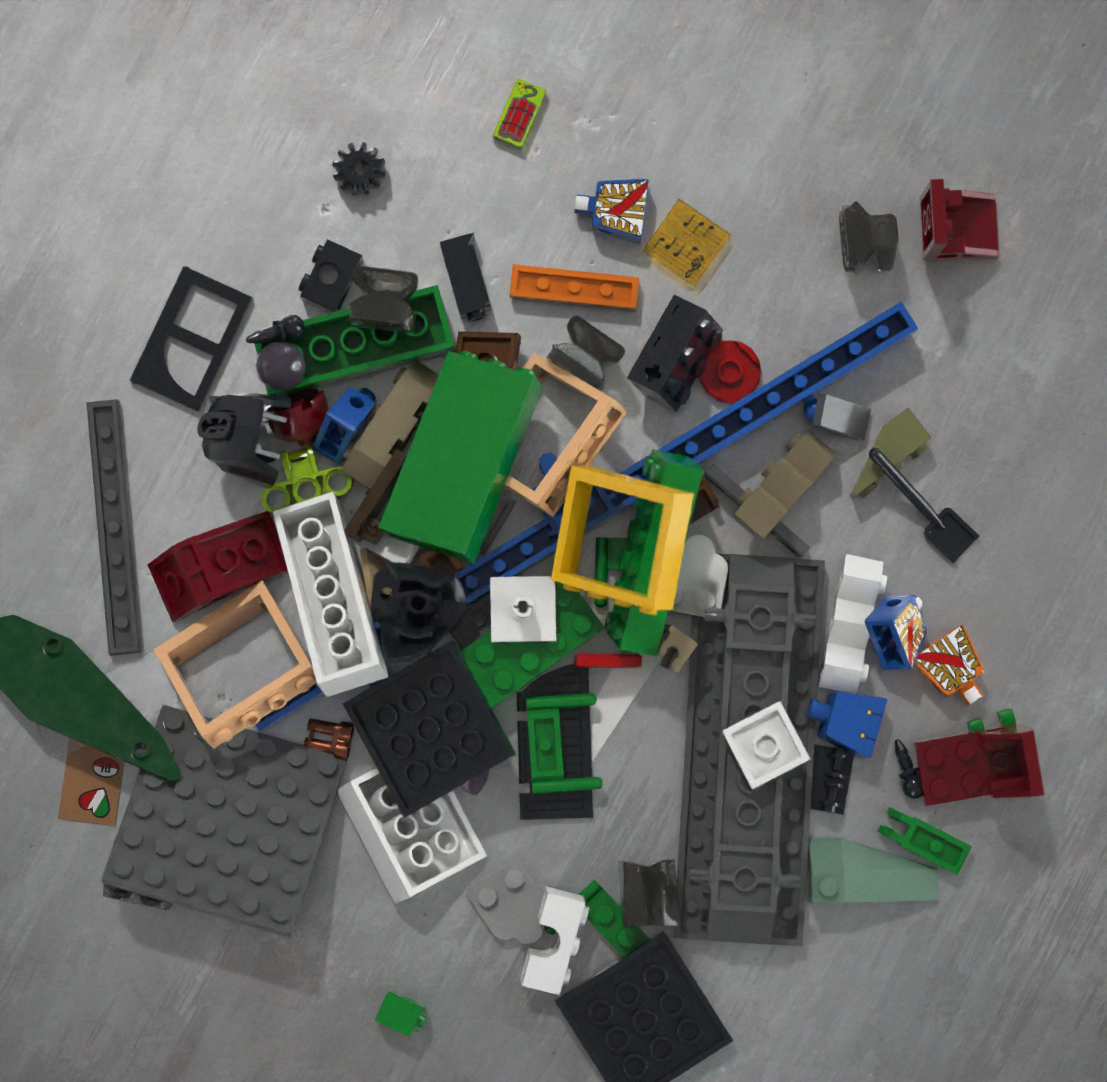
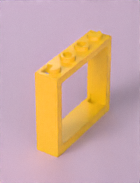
M571 465L551 580L563 583V589L574 592H581L582 589L588 591V596L603 600H606L607 597L613 598V604L618 606H640L639 612L656 615L657 610H672L694 494L593 466ZM593 485L664 504L647 595L577 575Z

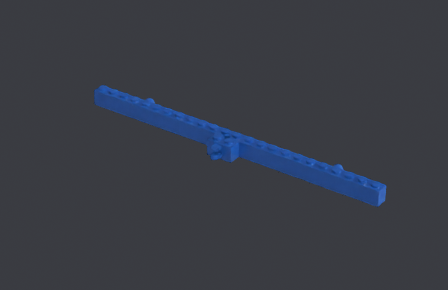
M901 301L658 450L689 456L700 465L802 402L805 405L803 409L804 417L813 424L818 400L814 397L816 393L907 339L918 330V327ZM543 453L539 459V466L544 476H546L557 460L554 453ZM646 457L619 474L645 480L642 471ZM593 485L584 535L635 505L636 496ZM564 503L554 517L539 509L544 520L476 560L474 564L471 563L455 573L465 590L467 599L465 608L490 593V577H517L556 553ZM376 621L374 625L380 643L382 655L384 658L385 655L382 649L380 637V623L379 621ZM386 667L387 673H388V677H389V676H391L392 674H391L390 670ZM384 679L369 683L368 685L372 687ZM317 683L309 687V691L298 694L281 709L273 710L261 718L255 726L258 731L263 732L324 694Z

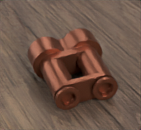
M309 718L307 725L309 736L305 738L304 746L333 754L334 758L347 761L355 726L353 723L341 721L339 724ZM314 733L333 735L332 742L314 739Z

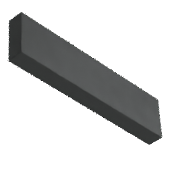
M712 464L706 471L705 478L738 505L736 501L745 490L717 466ZM781 521L770 532L772 536L798 558H801L810 548Z

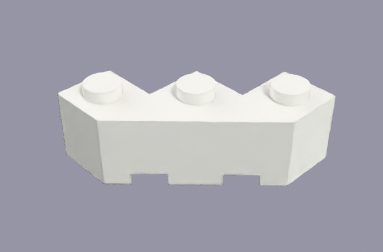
M849 554L845 555L837 586L836 602L832 610L827 634L826 651L823 653L818 687L856 694L859 683H866L869 665L864 664V657L870 635L864 621L874 610L878 594L884 595L887 584V576L882 575L884 562Z

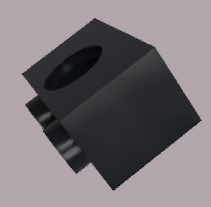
M328 239L324 246L319 245L312 258L315 266L310 275L306 273L303 276L298 291L302 292L300 295L302 301L327 313L339 311L364 261L362 255ZM329 269L336 271L338 277L334 283L325 284L321 281V275L324 271Z

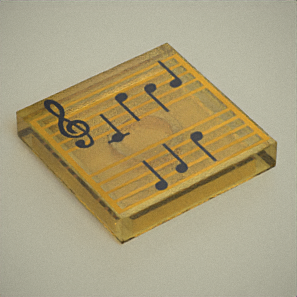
M679 198L643 248V252L695 287L731 234Z

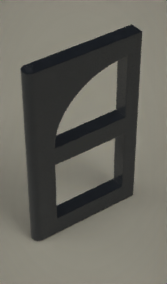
M183 266L130 381L133 384H138L199 412L252 301V297L194 271L188 266ZM192 285L237 305L219 344L175 324ZM168 336L213 356L195 396L180 387L168 370L165 360V346Z

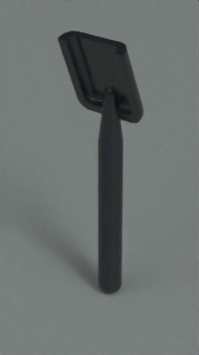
M872 448L869 451L870 459L915 508L931 521L924 529L925 537L952 563H955L979 535L951 508H945L937 515L933 507L881 450Z

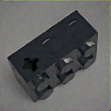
M673 295L628 374L627 379L645 397L677 412L680 406L684 405L689 399L690 388L695 379L703 374L706 368V360L711 351L715 350L720 344L723 329L706 309L677 295Z

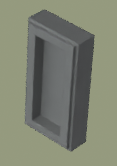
M818 394L813 426L851 438L865 440L871 409L827 394Z

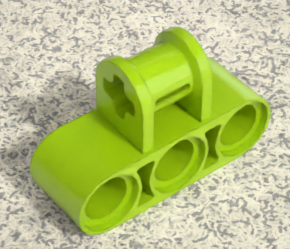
M310 443L306 445V448L288 453L285 450L280 451L287 480L275 483L270 489L265 488L261 495V502L264 508L273 514L275 510L306 501L299 495L300 488L306 483H311L316 487V494L313 498L334 492L338 499H343L352 492L354 487L353 479L341 471L342 468L340 467L319 472L315 453ZM336 475H342L347 478V485L341 491H334L330 488V481ZM274 492H282L285 495V502L279 508L270 507L268 502L270 495Z

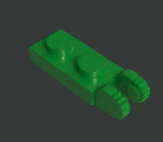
M889 807L886 814L890 818L898 822L901 821L909 826L904 836L882 825L878 829L879 833L900 843L899 846L958 875L972 846L916 817L911 818Z

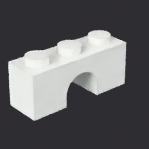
M545 887L537 918L539 924L555 929L558 932V939L547 950H536L528 947L520 976L522 986L560 995L562 986H568L571 976V968H568L570 956H576L580 944V937H576L579 925H585L589 907L585 906V900L582 895Z

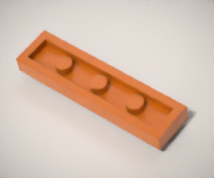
M513 264L510 298L636 311L639 277Z

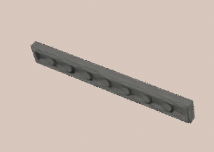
M115 399L86 402L109 656L142 653L120 401Z

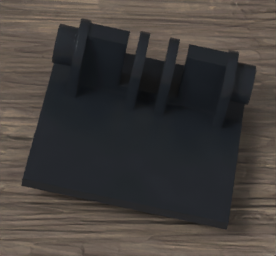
M814 744L811 809L844 815L854 756L846 752V749Z

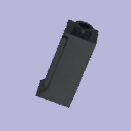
M474 232L440 242L461 320L468 318V322L484 319L487 317L486 312L491 311L474 245H471L475 238Z

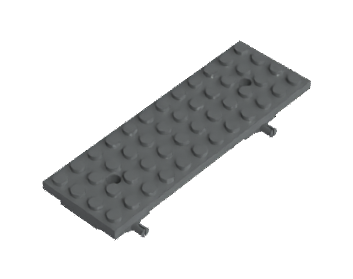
M718 554L729 565L723 609L705 607V613L718 615H705V618L693 616L691 639L697 642L698 645L690 655L673 938L803 946L816 720L806 718V709L811 699L817 700L825 560ZM780 701L810 760L751 789L721 731Z

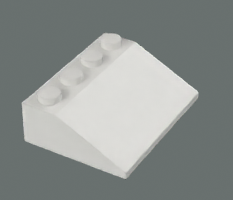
M377 768L337 789V794L395 905L487 856L453 791L404 818Z

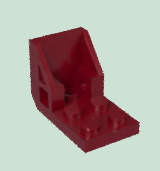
M931 179L920 196L923 260L954 261L998 258L996 195L994 193L969 190H950L949 188H944V179Z
M269 511L187 538L171 546L147 564L172 623L227 598L237 590L288 572L279 534Z
M1024 724L1004 725L914 741L925 806L987 795L993 798H1023L1045 795L1034 730Z

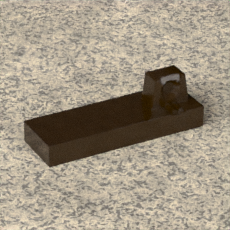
M398 450L394 452L344 529V532L358 543L365 540L377 545L384 535L378 528L380 522L376 519L390 499L407 457Z

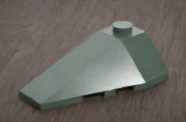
M841 837L809 838L810 903L938 901L937 868Z

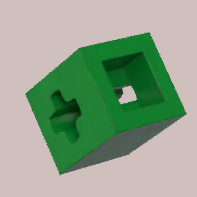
M389 989L375 1021L410 1037L413 1030L418 1033L420 1032L427 1017L426 1014L422 1013L425 1005Z

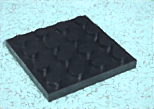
M454 640L343 703L345 710L404 818L517 755Z
M664 930L555 1000V1003L606 1082H670L733 1041Z

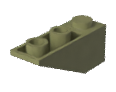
M906 408L880 429L872 448L880 449L900 471L904 468L900 462L909 455L913 460L928 449L925 443L932 437L912 411ZM869 454L851 491L850 496L852 498L858 494L863 498L878 487L875 481L884 475L880 468L870 459Z

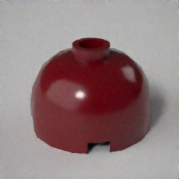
M318 389L286 396L290 397L292 402L291 408L270 405L264 408L266 411L287 418L286 423L269 420L267 423L271 431L278 438L286 442L297 441L299 446L310 444L316 440L315 435L319 433L324 418L329 411L324 390L319 392Z

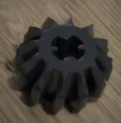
M365 142L360 144L359 151H356L354 144L350 143L348 144L349 154L343 150L338 151V156L343 161H333L332 163L334 169L340 170L333 175L335 181L343 180L340 185V189L343 192L352 186V196L356 197L358 195L359 188H363L364 194L368 196L370 195L368 186L371 184L374 188L379 189L381 184L376 178L386 177V172L379 169L385 164L384 158H376L378 155L376 147L366 153L367 144ZM358 163H361L362 167L367 166L363 169L364 174L357 176L354 166Z

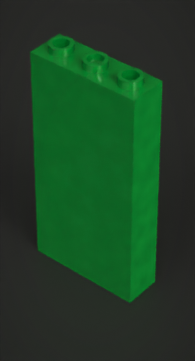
M448 351L378 527L390 538L473 564L475 563L543 389V385L535 377L536 374L533 371L523 367L513 370L507 368L505 363L495 359H489L488 362L478 360V356L467 351H461L460 354Z

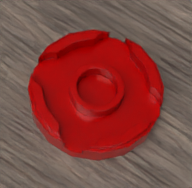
M735 340L721 341L718 347L711 351L706 360V368L703 374L698 377L700 385L705 393L717 402L735 403L752 393L758 386L761 377L760 361L753 349L743 342Z

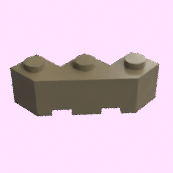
M417 360L407 369L402 367L393 380V383L396 385L383 404L380 405L378 403L370 413L368 420L371 422L357 442L353 440L344 452L343 457L347 460L341 471L371 489L396 450L400 452L417 429L439 374Z
M809 430L803 436L797 432L785 446L790 450L779 463L773 460L761 473L765 478L764 481L754 491L748 488L736 501L740 508L734 514L763 539L837 456L833 450Z

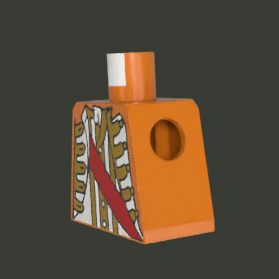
M963 624L957 626L919 652L914 667L943 697H948L957 691L968 706L983 696L973 679L982 674L984 668Z

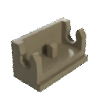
M665 624L660 642L661 646L658 651L660 657L664 656L660 666L668 671L679 673L698 643L674 626Z

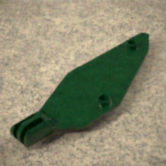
M17 615L0 617V690L28 720L168 781L175 782L180 778L181 771L162 735L72 639ZM138 749H144L146 752L144 754H138L135 751Z

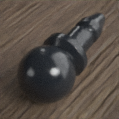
M294 314L286 315L281 321H273V327L262 329V331L258 330L246 338V342L260 344L273 339H277L279 342H283L285 338L296 340L303 335L305 325L299 316Z
M896 739L895 754L899 758L898 762L901 770L904 771L899 774V778L903 779V793L911 799L921 798L923 790L918 767L913 768L907 748L901 740Z

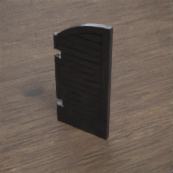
M574 664L542 675L522 692H516L517 712L527 711L526 698L589 693V668H574ZM590 706L559 708L564 779L592 777ZM517 721L519 784L529 783L530 793H519L520 820L593 818L592 790L533 794L528 721Z

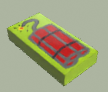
M517 78L492 137L522 150L545 97L546 90Z

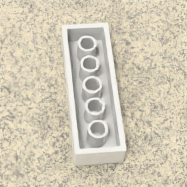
M330 492L273 511L317 685L326 697L387 678V669L351 538L344 532L348 525L344 509L335 493Z

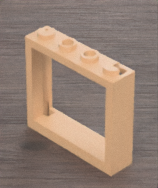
M533 353L523 368L533 371L541 384L550 375L597 402L535 491L511 476H508L504 487L551 517H554L566 498L571 465L590 466L627 411L612 397L538 354Z
M263 580L154 649L201 737L213 749L225 741L228 743L233 736L245 728L253 727L261 718L273 710L281 709L289 700L300 693L309 691V687L317 683L309 654L274 594ZM268 609L299 665L207 723L177 667Z

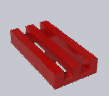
M579 653L574 656V668L637 669L642 667V656L640 654Z

